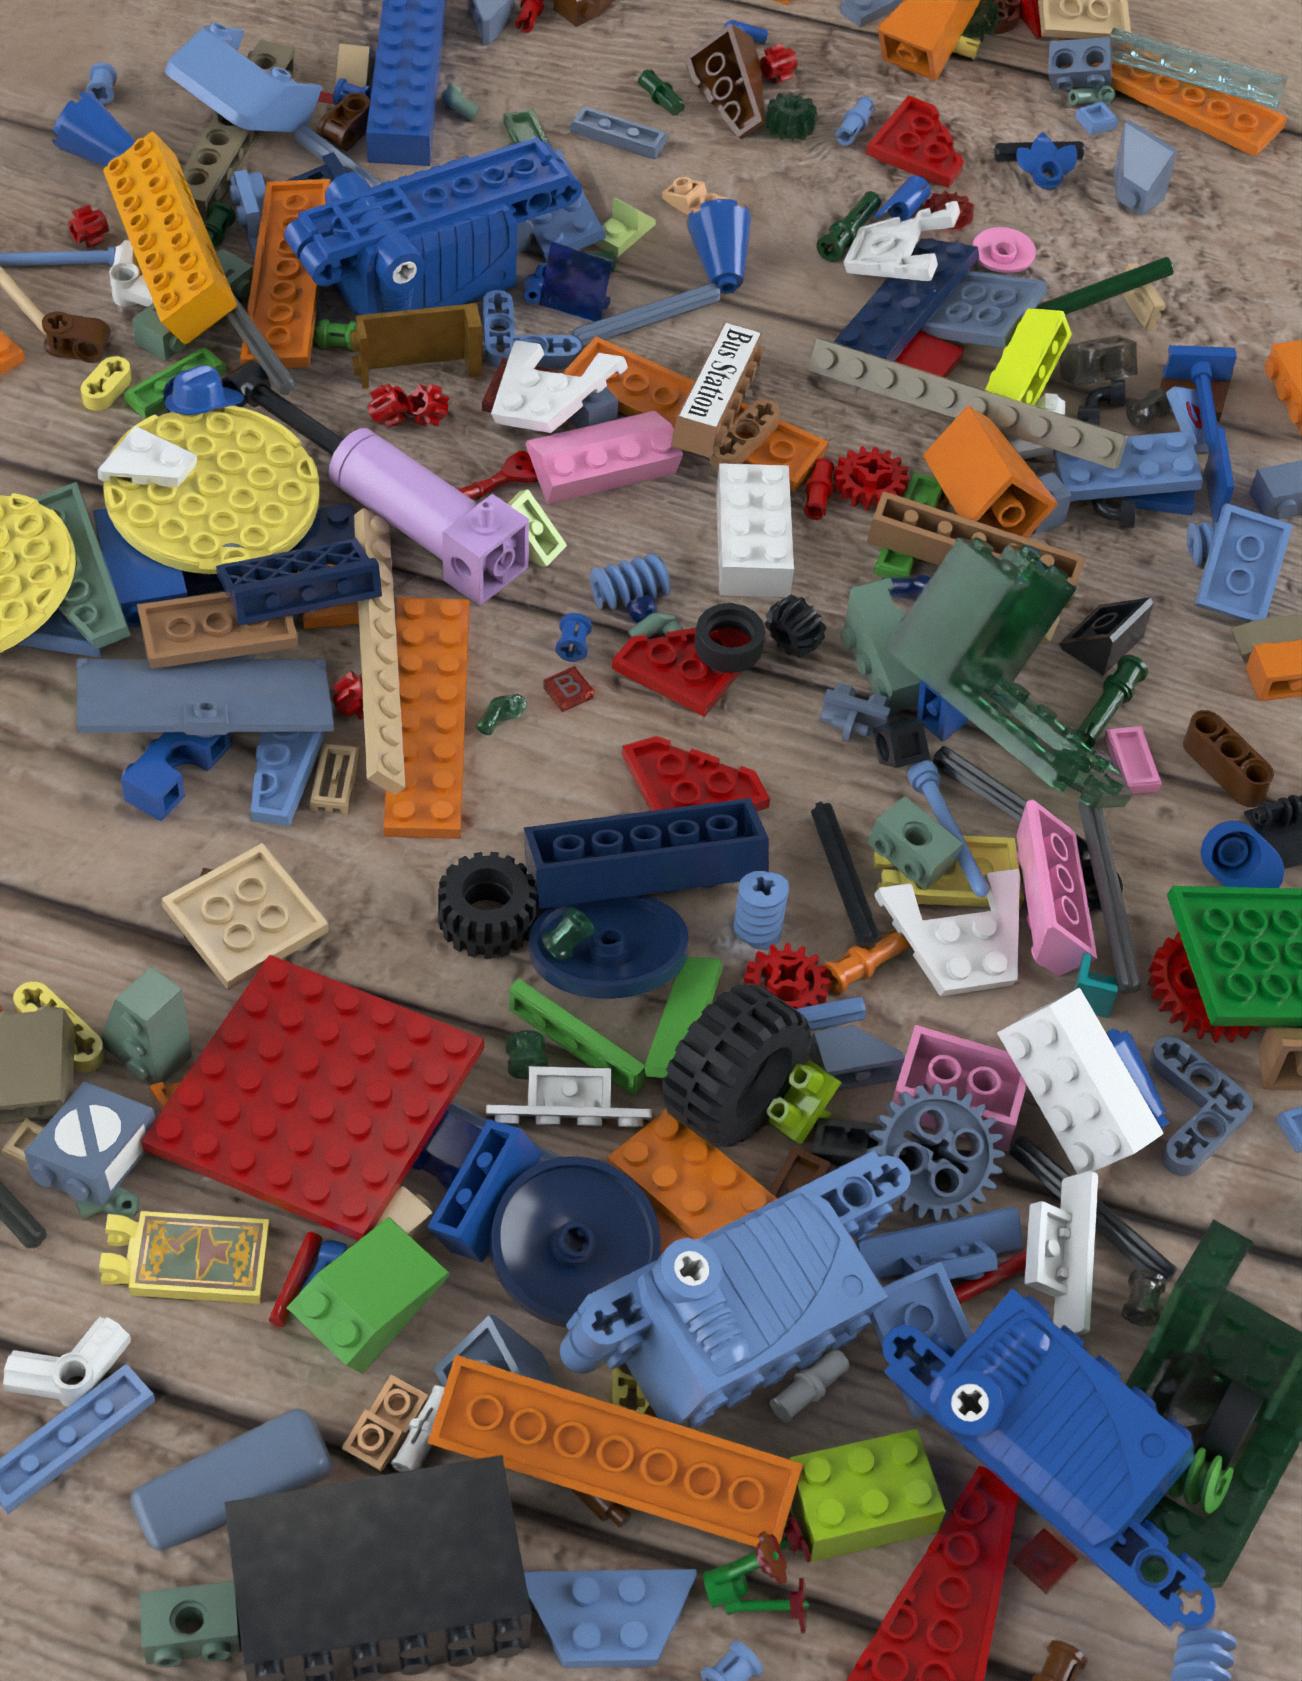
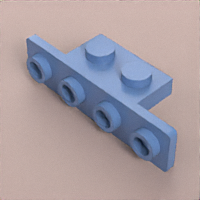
M247 170L235 171L234 176L230 177L231 201L233 206H238L236 207L238 224L240 227L244 226L255 262L266 186L260 172L248 174Z
M1009 1207L869 1236L857 1240L856 1245L876 1279L899 1274L908 1275L941 1261L949 1280L955 1278L974 1280L983 1277L984 1272L998 1269L996 1254L1021 1249L1023 1241L1019 1211L1015 1207Z

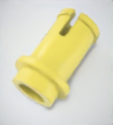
M961 35L953 52L974 60L981 41Z

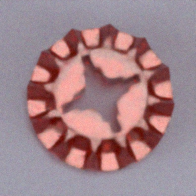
M944 190L941 195L932 193L931 198L926 200L924 209L930 208L931 213L947 209L945 203L958 202L960 213L954 227L944 229L963 228L973 220L974 204L969 202L968 196H958L957 191L949 194Z

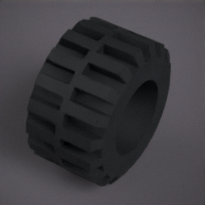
M482 852L474 853V858L469 859L467 856L458 859V866L451 864L446 869V875H442L439 881L438 923L440 930H443L445 940L447 942L453 941L454 949L459 952L464 949L468 950V956L476 958L477 954H483L484 959H493V954L499 953L501 957L509 955V949L512 948L517 951L523 947V940L529 941L531 928L536 921L537 887H535L533 875L527 874V867L523 863L516 865L515 858L509 855L501 858L498 852H490V856H483ZM492 900L504 906L494 910H481L471 905L478 901Z

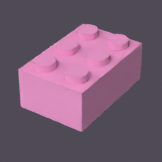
M915 1025L895 1089L893 1102L902 1106L899 1094L905 1091L915 1099L914 1089L921 1085L925 1088L928 1096L931 1086L934 1084H940L943 1096L948 1088L955 1086L957 1087L958 1100L970 1093L972 1094L971 1108L982 1104L986 1106L980 1117L983 1121L995 1118L996 1122L988 1130L990 1134H1002V1139L992 1143L993 1147L1008 1151L1027 1086L1008 1051ZM923 1113L920 1117V1126L936 1130V1120L931 1114ZM960 1134V1135L958 1136V1137H961V1138L968 1139L966 1136H964V1135H962V1134Z

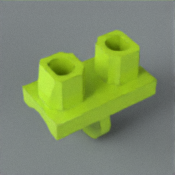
M810 1060L805 1065L796 1064L789 1075V1083L792 1086L784 1098L773 1099L766 1110L767 1115L770 1117L768 1122L799 1144L803 1143L819 1117L829 1119L831 1113L825 1107L842 1083Z

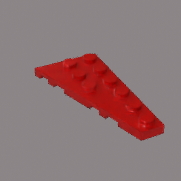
M978 1466L953 1506L948 1518L935 1535L925 1555L912 1572L846 1681H984L1019 1496L988 1468Z

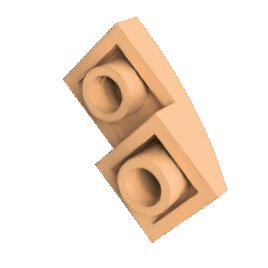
M679 177L661 193L662 198L687 215L692 210L693 215L701 210L700 204L706 201L731 199L713 193L708 194L705 182L692 180L688 177Z
M391 1374L371 1409L363 1411L342 1449L375 1469L382 1471L407 1438L410 1432L408 1430L410 1421L413 1418H418L429 1395Z

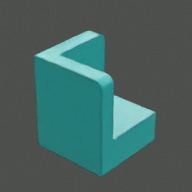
M1084 953L1076 975L1074 990L1080 987L1096 1016L1109 1018L1117 996V978L1089 972L1092 955Z

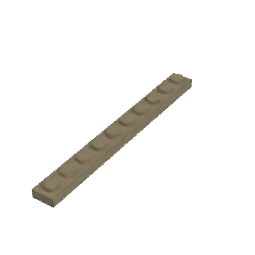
M816 338L807 370L957 418L969 405L991 419L1003 434L1113 469L1119 468L1129 436L822 338Z

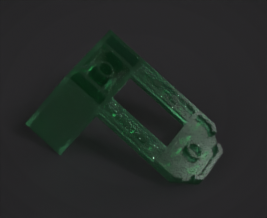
M974 537L973 540L957 538L885 650L1051 787L1061 792H1064L1067 786L1081 793L1080 801L1092 808L1125 807L1133 794L1121 772L1111 765V757L1100 749H1091L1083 742L1085 737L1079 731L1070 726L1064 727L1056 720L1058 715L1052 709L1043 704L1037 705L1029 698L1031 693L1020 684L1014 682L1077 588L1067 581L1069 576L1063 570L1054 565L1048 567L1040 560L1042 557L1041 553L1027 544L1022 546L1007 545L999 558L992 554L994 548L986 541L978 537ZM981 695L990 696L998 704L988 703ZM1010 714L1017 718L1026 727L1021 725L1016 726L1012 721L1008 719L1010 717ZM1037 736H1039L1042 740H1044L1048 745H1050L1055 750L1043 748L1040 744L1036 742L1038 739Z
M1214 1219L1174 1284L1150 1341L1125 1383L1129 1389L1136 1386L1156 1403L1154 1407L1159 1414H1161L1180 1379L1220 1402L1233 1380L1264 1397V1401L1253 1420L1258 1426L1234 1467L1232 1480L1220 1506L1213 1513L1208 1514L1205 1520L1168 1497L1163 1496L1140 1523L1142 1525L1147 1519L1169 1538V1544L1166 1548L1176 1557L1185 1552L1206 1571L1203 1580L1211 1589L1224 1585L1302 1441V1332L1230 1291L1253 1241ZM1149 1562L1145 1565L1142 1576L1150 1583H1160L1166 1579L1169 1569L1161 1562ZM1180 1589L1176 1593L1177 1596L1181 1594Z

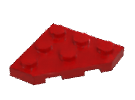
M909 95L867 144L866 155L947 188L960 175L964 164L960 153L957 154L953 148L954 141L947 127L942 126L939 120L940 113L936 106Z
M696 628L669 631L666 637L647 639L646 635L633 636L612 659L613 670L704 717L741 673L721 672L705 665L697 656L694 645ZM731 628L718 629L708 635L715 643L730 648L741 647L751 641L745 633Z
M659 736L622 746V757L650 811L751 798L756 811L769 808L770 797L757 773L752 769L740 766L739 770L719 763L720 758L693 748L690 752L671 746L670 740Z

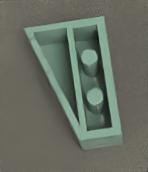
M889 577L850 589L845 625L841 630V638L845 648L850 649L855 656L860 674L865 675L870 682L872 694L876 693L888 697V708H891V714L918 706L920 678L925 673H929L916 639L908 640L901 621L906 620L907 617L903 608L896 609L890 596L894 585Z
M152 966L115 998L101 1036L103 1048L125 1063L129 1072L140 1081L146 1079L152 1085L160 1082L164 1083L192 1057L182 988Z

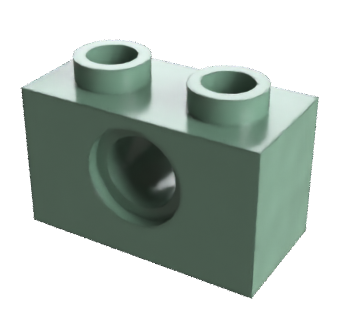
M906 796L876 819L867 842L880 856L889 860L908 879L917 883L924 890L928 889L954 866L963 846L959 839Z
M234 1581L140 1592L141 1637L146 1664L154 1663L158 1667H174L181 1664L184 1659L202 1657L206 1661H221L229 1658L231 1653L241 1652ZM196 1620L202 1623L201 1628L195 1633L185 1634L179 1631L180 1627L187 1621Z

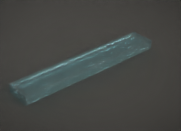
M1113 28L1110 33L1112 61L1277 109L1279 108L1288 79L1286 77Z

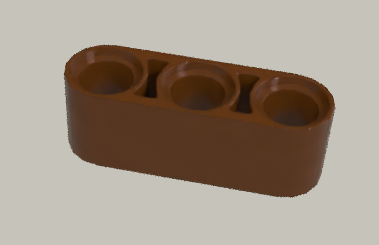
M1209 710L1195 712L1191 717L1183 741L1185 751L1238 803L1246 807H1257L1260 803H1263L1274 777L1271 765L1218 714Z

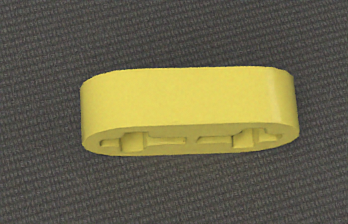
M118 356L106 358L81 385L82 402L86 408L93 411L107 409L130 385L132 376L128 360Z

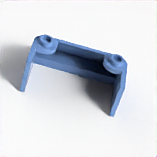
M212 22L211 25H204L168 60L165 69L167 76L229 122L247 130L295 132L302 125L308 126L322 90L319 84L295 82L290 78L291 74L282 68L273 67V70L260 68L238 52L244 30L241 28L225 27L215 22Z

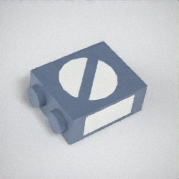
M83 1081L25 1149L24 1154L29 1166L30 1176L43 1187L52 1186L68 1193L77 1201L84 1202L86 1200L102 1207L147 1152L143 1150L141 1140L156 1119L153 1108Z

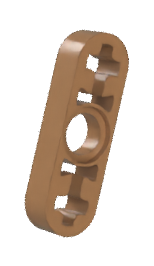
M769 399L754 401L732 423L730 430H727L723 446L715 447L710 458V464L716 470H719V463L742 464L778 427L780 416L778 404ZM745 431L751 433L753 437L743 439L736 434Z

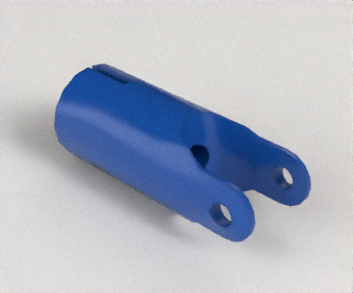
M910 176L882 206L874 218L882 216L887 211L891 219L899 217L901 222L909 220L930 197L931 189L929 184L920 176Z

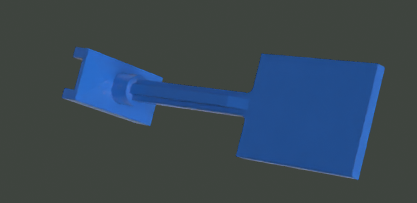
M1169 345L1168 363L1163 366L1164 379L1192 380L1196 386L1204 439L1209 449L1204 473L1214 524L1219 520L1222 506L1230 503L1234 490V481L1224 427H1218L1211 381H1230L1237 358L1236 349L1230 347Z

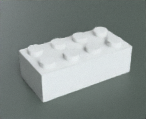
M719 463L716 490L719 596L788 597L791 594L794 573L789 466Z
M1080 987L1027 1014L997 1032L1077 1174L1086 1171H1096L1135 1154L1164 1134Z

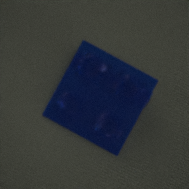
M551 242L539 305L594 322L601 320L603 309L607 310L610 305L611 298L606 296L613 260Z

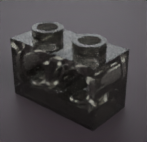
M1121 335L1067 344L1059 359L1060 378L1080 386L1138 375L1137 342Z

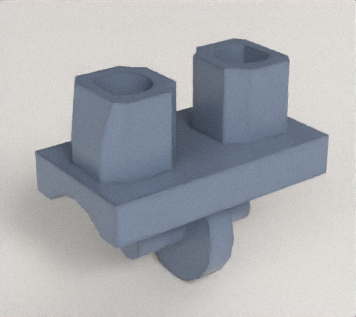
M839 683L834 690L827 689L823 699L824 704L820 721L843 729L842 741L850 742L853 733L874 738L872 728L888 723L891 708H888V697L875 693L870 695L868 701L855 697L856 690L853 686Z

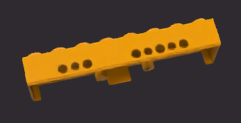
M151 131L145 137L135 141L133 146L122 155L113 158L103 169L159 319L185 345L235 309L237 302L175 153Z

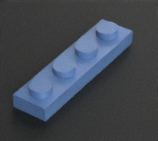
M127 1364L0 1458V1506L7 1515L155 1402L154 1394Z

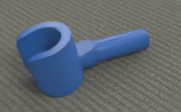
M334 1240L323 1242L319 1252L318 1263L301 1288V1291L317 1273L347 1250L345 1243Z

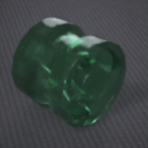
M532 1030L519 1031L511 1034L505 1040V1050L510 1056V1059L507 1061L508 1073L512 1077L526 1080L529 1079V1066L548 1067V1059L543 1054L546 1045L545 1037L541 1033Z

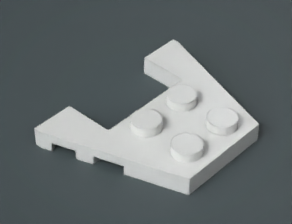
M958 202L945 203L947 209L931 213L930 208L920 210L915 218L901 222L899 217L860 227L843 262L846 273L931 281L938 265L935 253L913 256L911 254L922 231L954 227L960 213Z
M516 340L513 343L491 412L496 424L552 433L583 407L581 401L591 392L599 393L607 386L605 380L615 372L621 375L628 368L625 358L623 356L598 353L581 377L545 372L534 369L544 355L541 345Z
M1018 869L985 874L984 879L989 887V892L986 896L991 911L922 920L911 883L881 887L874 894L881 907L885 906L894 920L892 925L898 934L904 935L915 951L913 954L914 958L940 997L1012 986L1017 981L1020 873Z

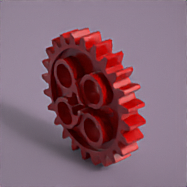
M1179 931L1174 940L1169 937L1166 938L1163 946L1158 947L1148 969V972L1151 973L1148 985L1155 987L1151 998L1162 1000L1158 1008L1159 1012L1171 1011L1173 1013L1169 1023L1172 1024L1181 1020L1184 1023L1183 1033H1187L1191 1028L1197 1029L1199 1040L1204 1037L1205 1033H1210L1214 1043H1218L1222 1034L1225 1035L1230 1043H1233L1238 1034L1242 1038L1247 1039L1252 1030L1258 1032L1261 1026H1211Z

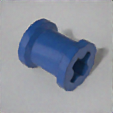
M340 78L334 89L333 104L336 106L345 96L351 93L365 94L370 100L372 88L368 85H364V87L348 83L346 79Z
M577 613L566 614L560 620L559 628L562 634L561 639L556 643L555 652L561 659L576 662L583 660L588 653V646L585 643L586 637L591 633L592 623L584 615ZM578 624V625H579L578 630H577V631H574V630H575V625ZM570 644H573L572 651H569Z

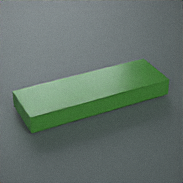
M203 347L124 392V400L146 419L166 408L165 400L173 393L174 379L177 374L199 365H207L213 367L221 377L227 373L226 364L206 347Z

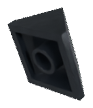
M1151 597L1101 604L1070 632L1059 645L1063 651L1104 676L1119 661L1121 656L1125 655L1144 637L1154 603Z

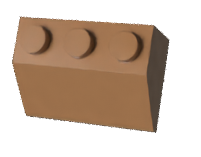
M1290 1026L1267 1027L1258 1046L1263 1088L1302 1090V1028H1291Z

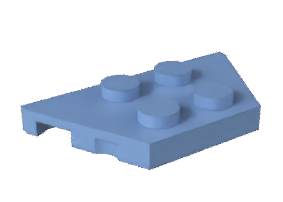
M696 1569L524 1572L529 1600L536 1611V1618L544 1633L550 1637L553 1643V1650L563 1668L657 1666L670 1633L674 1630L681 1615V1610L690 1590L694 1587L697 1576Z

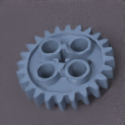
M940 1084L931 1086L929 1096L923 1085L915 1087V1099L907 1091L900 1093L899 1098L902 1106L893 1101L888 1102L886 1108L891 1116L878 1115L875 1118L883 1129L882 1131L869 1132V1136L879 1141L878 1146L867 1149V1153L875 1150L879 1157L888 1155L898 1159L903 1148H907L914 1153L916 1164L912 1171H909L911 1183L900 1197L899 1211L906 1212L913 1205L914 1218L922 1219L926 1211L929 1210L932 1222L940 1221L942 1210H944L949 1220L956 1219L957 1206L965 1214L973 1212L970 1199L978 1204L984 1203L986 1199L981 1189L994 1190L996 1188L993 1181L988 1178L989 1175L1000 1174L1003 1171L1000 1167L993 1164V1159L1004 1156V1152L993 1149L992 1144L1002 1139V1134H990L988 1130L996 1122L995 1118L983 1121L980 1116L986 1106L982 1104L971 1108L972 1094L970 1093L958 1100L957 1087L955 1086L948 1088L944 1096L942 1095ZM923 1113L931 1114L936 1120L937 1127L932 1135L926 1134L920 1127V1117ZM904 1132H910L913 1137L925 1146L930 1147L939 1144L938 1153L946 1159L965 1166L967 1173H961L957 1167L946 1159L932 1161L933 1152L918 1143L906 1139ZM960 1134L966 1136L972 1144V1150L968 1157H964L957 1152L955 1142ZM939 1170L945 1171L951 1178L952 1185L947 1193L941 1192L935 1185V1176Z

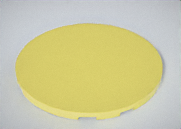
M237 406L217 408L194 415L170 412L157 417L154 414L135 425L197 455V465L179 487H166L155 483L147 485L132 483V478L110 476V482L104 481V500L108 515L117 531L131 546L163 565L202 574H217L216 566L290 551L304 538L311 528L318 510L320 495L317 467L313 458L309 457L308 453L301 446L302 442L299 438L277 421L258 412ZM132 427L124 436L121 437V439L114 446L112 452L118 447V445L124 440V438L130 433V431L134 427ZM234 543V544H239L240 546H242V547H244V548H240V547H221V546H223V545H225V544Z
M12 493L11 496H0V653L29 637L52 616L70 588L76 566L74 544L62 519L54 510L39 504L38 500Z

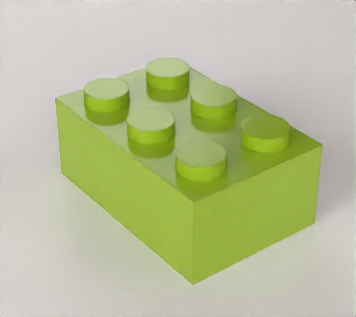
M918 1429L789 1457L790 1460L803 1464L791 1505L800 1531L805 1534L804 1540L810 1552L811 1562L935 1534L940 1529L946 1511Z

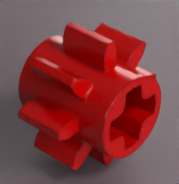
M783 43L764 49L766 56L760 59V68L765 78H773L774 83L778 84L794 77L792 71L797 69L798 61L795 52L791 48L784 49Z
M89 204L72 211L74 218L68 220V227L76 243L79 244L85 241L86 247L89 248L105 241L103 234L109 232V226L105 215L100 209L92 211Z
M388 383L385 386H379L369 393L373 400L368 403L367 409L375 423L378 425L386 424L387 428H390L408 419L404 411L409 409L408 396L400 387L395 386L392 388Z
M431 383L428 387L418 384L417 390H414L408 396L409 409L407 413L416 416V424L425 427L428 424L439 426V421L448 415V400L450 398L441 394L442 387Z
M350 671L333 686L335 691H337L333 696V701L336 708L344 716L351 717L356 713L357 717L362 720L364 718L362 674L356 677L354 672Z

